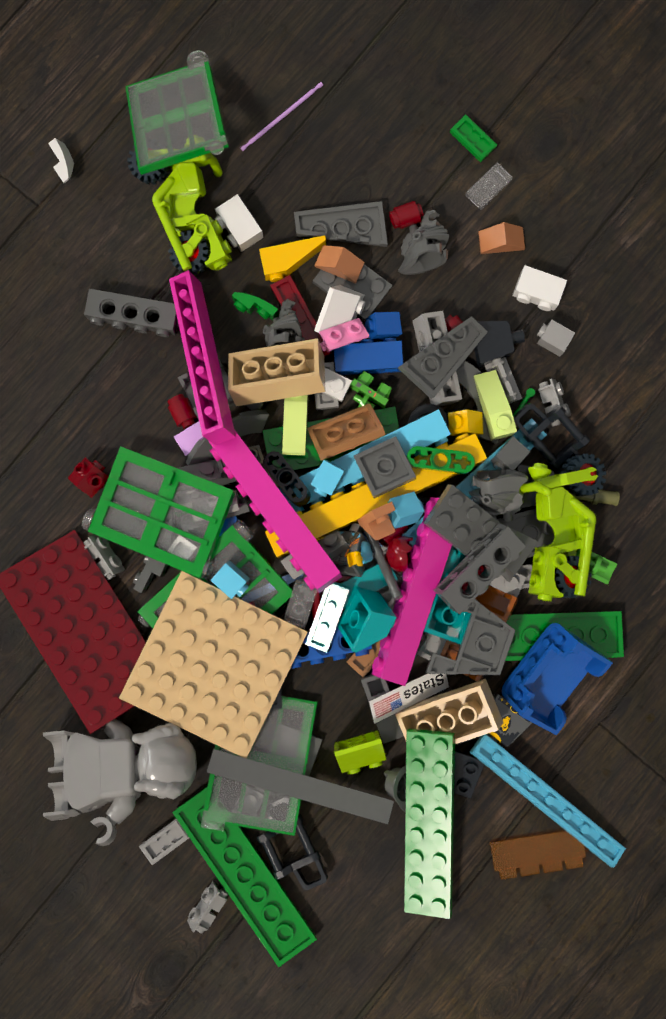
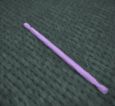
M322 82L318 83L314 89L307 92L251 138L247 144L240 147V149L244 151L250 144H253L315 93L317 89L323 86Z

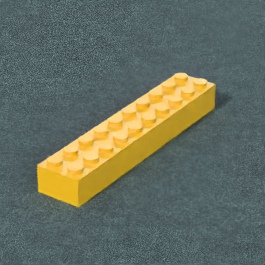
M465 433L455 438L456 440L451 445H448L446 442L436 447L438 449L470 453L475 460L474 467L482 464L487 459L476 434L469 436L468 433ZM431 454L427 457L420 455L414 457L415 463L418 464L420 460H427L426 465L430 466L429 459ZM437 454L434 456V463L439 467H443L447 463V458L443 454ZM451 455L452 460L449 468H453L454 463L460 464L461 469H465L467 465H470V462L466 461V457L456 461L454 460L455 455ZM412 468L416 475L415 480L377 498H373L367 484L365 485L363 481L352 486V491L344 494L341 491L332 495L331 501L325 504L320 501L311 505L310 511L304 514L302 511L296 513L318 541L336 529L341 530L358 522V519L371 510L387 504L390 498L411 492L418 494L458 475V473ZM265 531L278 559L290 554L288 550L283 553L276 541L279 538L275 532L270 534L268 531Z

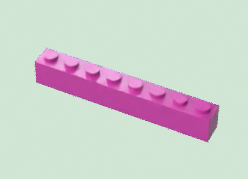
M188 270L170 278L169 281L202 436L214 445H218L235 438L236 435L202 284Z
M235 431V438L218 445H214L209 441L212 449L209 451L217 462L222 460L226 465L222 469L230 480L235 478L239 483L235 487L243 498L245 496L250 498L252 503L249 506L256 516L261 513L266 521L262 524L270 534L275 532L279 538L276 543L283 553L288 550L293 558L289 561L297 572L302 569L307 576L303 580L310 590L316 589L320 593L340 579L342 575L238 433Z
M430 497V500L425 505V515L417 529V539L409 554L408 567L402 574L403 581L400 591L403 597L395 600L393 613L396 616L395 624L390 629L387 637L380 640L381 648L378 657L374 659L372 665V675L406 686L436 595L433 590L440 583L452 546L423 524L439 499Z

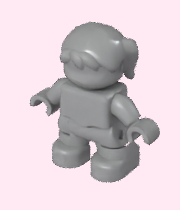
M114 719L99 729L104 730L110 739H97L68 731L43 732V736L52 743L54 748V767L48 768V772H63L64 782L48 783V787L52 789L54 794L55 810L54 812L43 813V817L51 821L64 820L81 813L96 810L107 803H112L106 812L108 815L106 818L97 817L91 821L96 827L100 825H106L107 827L106 834L101 838H97L95 844L100 846L109 845L114 841L117 834L115 824L119 825L133 812L136 799L140 797L141 792H145L150 796H157L161 799H175L186 792L193 783L197 768L196 751L189 739L184 736L180 727L168 723L159 725L147 732L133 735L131 728Z

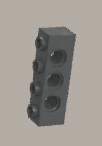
M89 289L84 315L90 320L91 324L103 326V323L112 324V327L122 330L125 327H130L139 333L153 331L161 337H169V334L176 335L178 319L174 303ZM110 306H114V313L111 315H106V309ZM131 310H136L137 316L135 318H127ZM159 314L160 317L157 322H149L151 315Z
M498 524L433 591L451 610L461 614L471 607L472 601L478 595L486 592L489 584L495 578L500 577L504 573L505 567L511 561H515L520 557L521 551L526 546L508 526ZM500 548V555L495 558V551ZM483 565L484 570L482 574L478 575V569ZM465 582H467V589L462 592L461 587Z

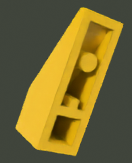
M325 235L259 249L265 280L277 282L293 273L320 252L323 245L326 246Z

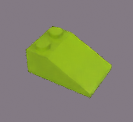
M378 730L334 743V753L342 773L347 772V775L360 772V768L369 765V768L383 765L382 761L386 760Z

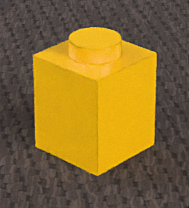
M461 410L448 413L451 436L459 437L465 433H468L469 436L476 434V436L483 435L482 412Z

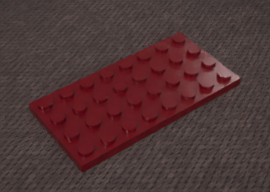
M73 530L1 572L0 588L87 730L92 734L135 707L119 699L146 642L87 548H84L85 545L80 537Z

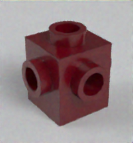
M85 457L75 466L68 479L77 488L93 498L104 487L109 476L103 472L105 467L97 460L91 462Z

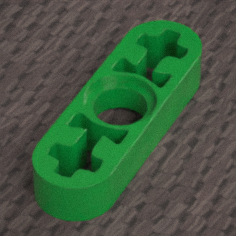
M415 446L408 451L406 456L411 467L416 469L466 474L475 465L474 457L470 453L463 451ZM418 451L420 456L427 457V452H431L430 466L426 465L427 460H420L416 464L411 455ZM437 454L445 455L447 458L446 465L443 467L437 466L434 463V456ZM451 455H455L454 460L456 461L466 457V461L470 462V465H467L465 469H461L460 464L454 463L453 468H449L452 460Z

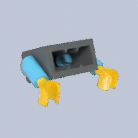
M353 523L349 531L338 530L350 549L334 558L332 562L338 568L341 575L362 577L365 565L372 561L373 554L371 545L362 534L363 528L359 524Z

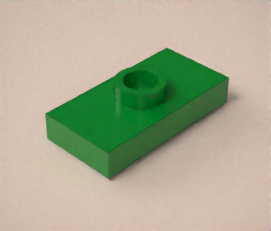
M467 115L450 129V133L479 162H482L497 147V144Z

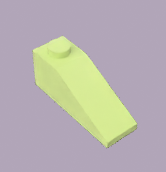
M496 370L474 375L490 440L514 435L517 432L514 418Z
M308 395L284 399L282 455H305Z

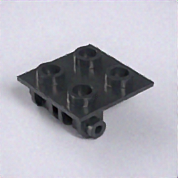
M454 750V793L471 798L484 764L476 757L467 755V752L461 753L460 750Z

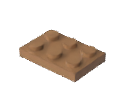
M370 403L307 428L321 461L385 435L384 428Z

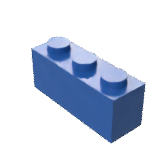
M385 338L383 342L365 339L361 340L360 343H351L334 349L335 373L343 376L359 375L364 371L368 374L401 372L398 367L403 364L402 341H396V338Z

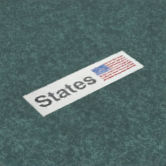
M425 674L407 683L406 686H400L369 701L374 724L448 688L447 675Z

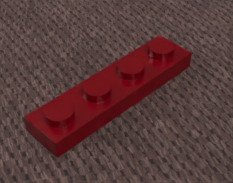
M288 275L271 284L270 287L280 306L287 299L296 302L292 310L296 311L295 315L301 326L302 337L305 340L318 338L319 343L323 342L321 335L314 331L316 322L291 276ZM323 351L324 358L332 355V352Z

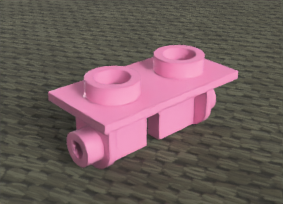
M359 318L319 331L323 342L320 343L321 348L327 352L369 337Z

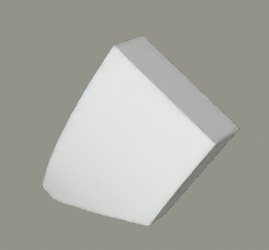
M54 138L48 143L60 161L54 166V169L63 183H66L71 177L74 162L66 145Z

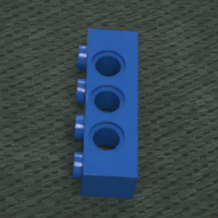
M337 627L331 642L332 648L329 652L326 653L308 646V655L303 657L298 652L290 669L302 667L301 662L310 661L311 665L324 663V658L333 656V661L347 658L346 654L352 653V650L343 645L344 637ZM309 632L303 641L304 644H306ZM373 644L359 652H355V655L369 654V649L374 648Z

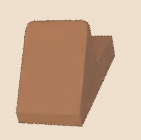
M389 502L371 510L357 521L374 540L382 539L395 532L389 514L395 511V507L392 502Z

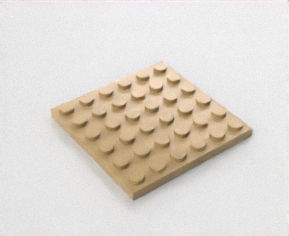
M181 571L119 699L234 754L247 758L308 631L236 596L230 599L219 588Z

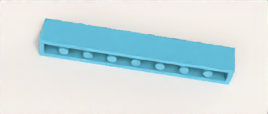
M439 409L331 461V463L346 470L334 494L345 491L343 487L352 483L354 486L365 481L356 464L354 455L396 436L406 456L412 447H426L432 443L437 447L447 442V436L451 434ZM416 451L415 457L420 455V452ZM319 468L299 477L311 493L308 503L311 502L312 505L325 501L324 497L314 491L315 487L311 485ZM278 487L295 512L304 511L303 506H295L283 490ZM296 487L292 489L298 498L302 497L301 492Z

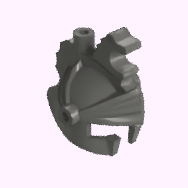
M427 210L425 212L420 228L417 225L409 227L410 233L403 239L401 246V255L405 257L398 269L399 273L405 275L424 273L443 265L448 259V250L443 249L448 242L449 234H447L448 230L444 229V226L435 219L439 217V213L436 210Z
M289 299L283 301L279 317L274 318L270 326H264L263 334H265L267 347L305 341V338L302 337L300 323L295 315L296 311L292 310L296 302Z
M516 470L477 471V477L476 475L473 476L472 486L479 488L469 491V494L472 496L470 499L495 519H497L499 514H502L503 521L513 520L512 515L520 511L521 505L524 503V495L520 492V488L528 481V476Z

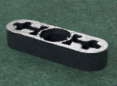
M273 451L268 453L263 461L265 468L295 506L301 507L306 505L311 498L308 488L279 452ZM274 460L280 465V470H277L272 462ZM292 474V480L287 484H283V476ZM296 487L301 492L302 497L298 498L292 489Z

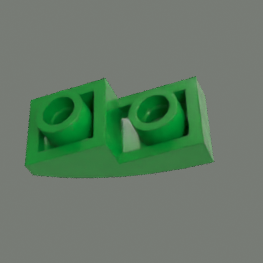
M239 292L232 294L233 301L235 302L233 305L242 313L247 311L249 314H252L257 308L256 312L266 320L270 318L273 321L274 318L279 316L278 309L263 299Z

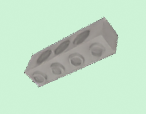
M443 311L424 313L413 320L419 352L448 333ZM456 371L437 395L430 399L431 404L439 407L453 404L462 399Z

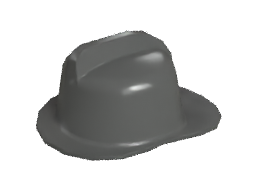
M405 765L402 768L396 767L391 771L386 770L384 775L386 777L385 792L406 813Z

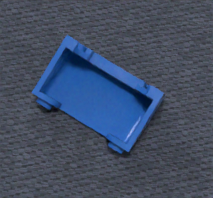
M552 623L544 630L505 681L502 687V695L521 717L557 735L566 723V713L561 706L588 672L595 677H600L606 673L613 662L558 623Z

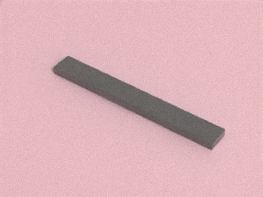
M213 749L207 773L384 824L389 822L394 801L215 749Z

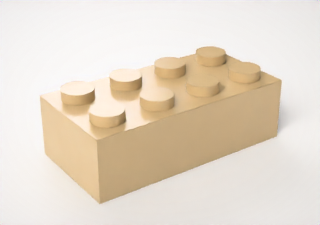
M318 338L229 353L228 391L235 405L242 406L326 392L324 354Z
M486 679L422 700L395 714L405 740L408 729L455 733V744L497 731L503 724V719Z

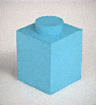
M323 460L311 483L315 487L314 491L324 497L327 494L332 496L346 470L328 460Z
M415 492L390 498L389 500L395 507V511L389 514L394 529L417 523L424 513L423 504L417 498Z
M229 560L210 581L232 599L236 594L241 597L249 588L246 583L250 578Z

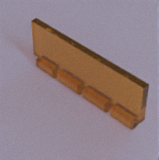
M567 831L490 842L494 871H499L501 880L516 878V868L520 869L521 877L540 874L539 864H542L544 873L563 870L561 861H565L566 869L583 867L582 858L586 857L584 845Z

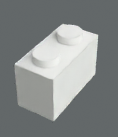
M238 194L215 208L217 214L215 220H218L222 230L225 228L230 235L227 238L234 248L238 246L242 252L263 238L261 228Z
M524 265L512 296L517 297L519 302L536 304L541 310L554 311L559 305L567 280Z

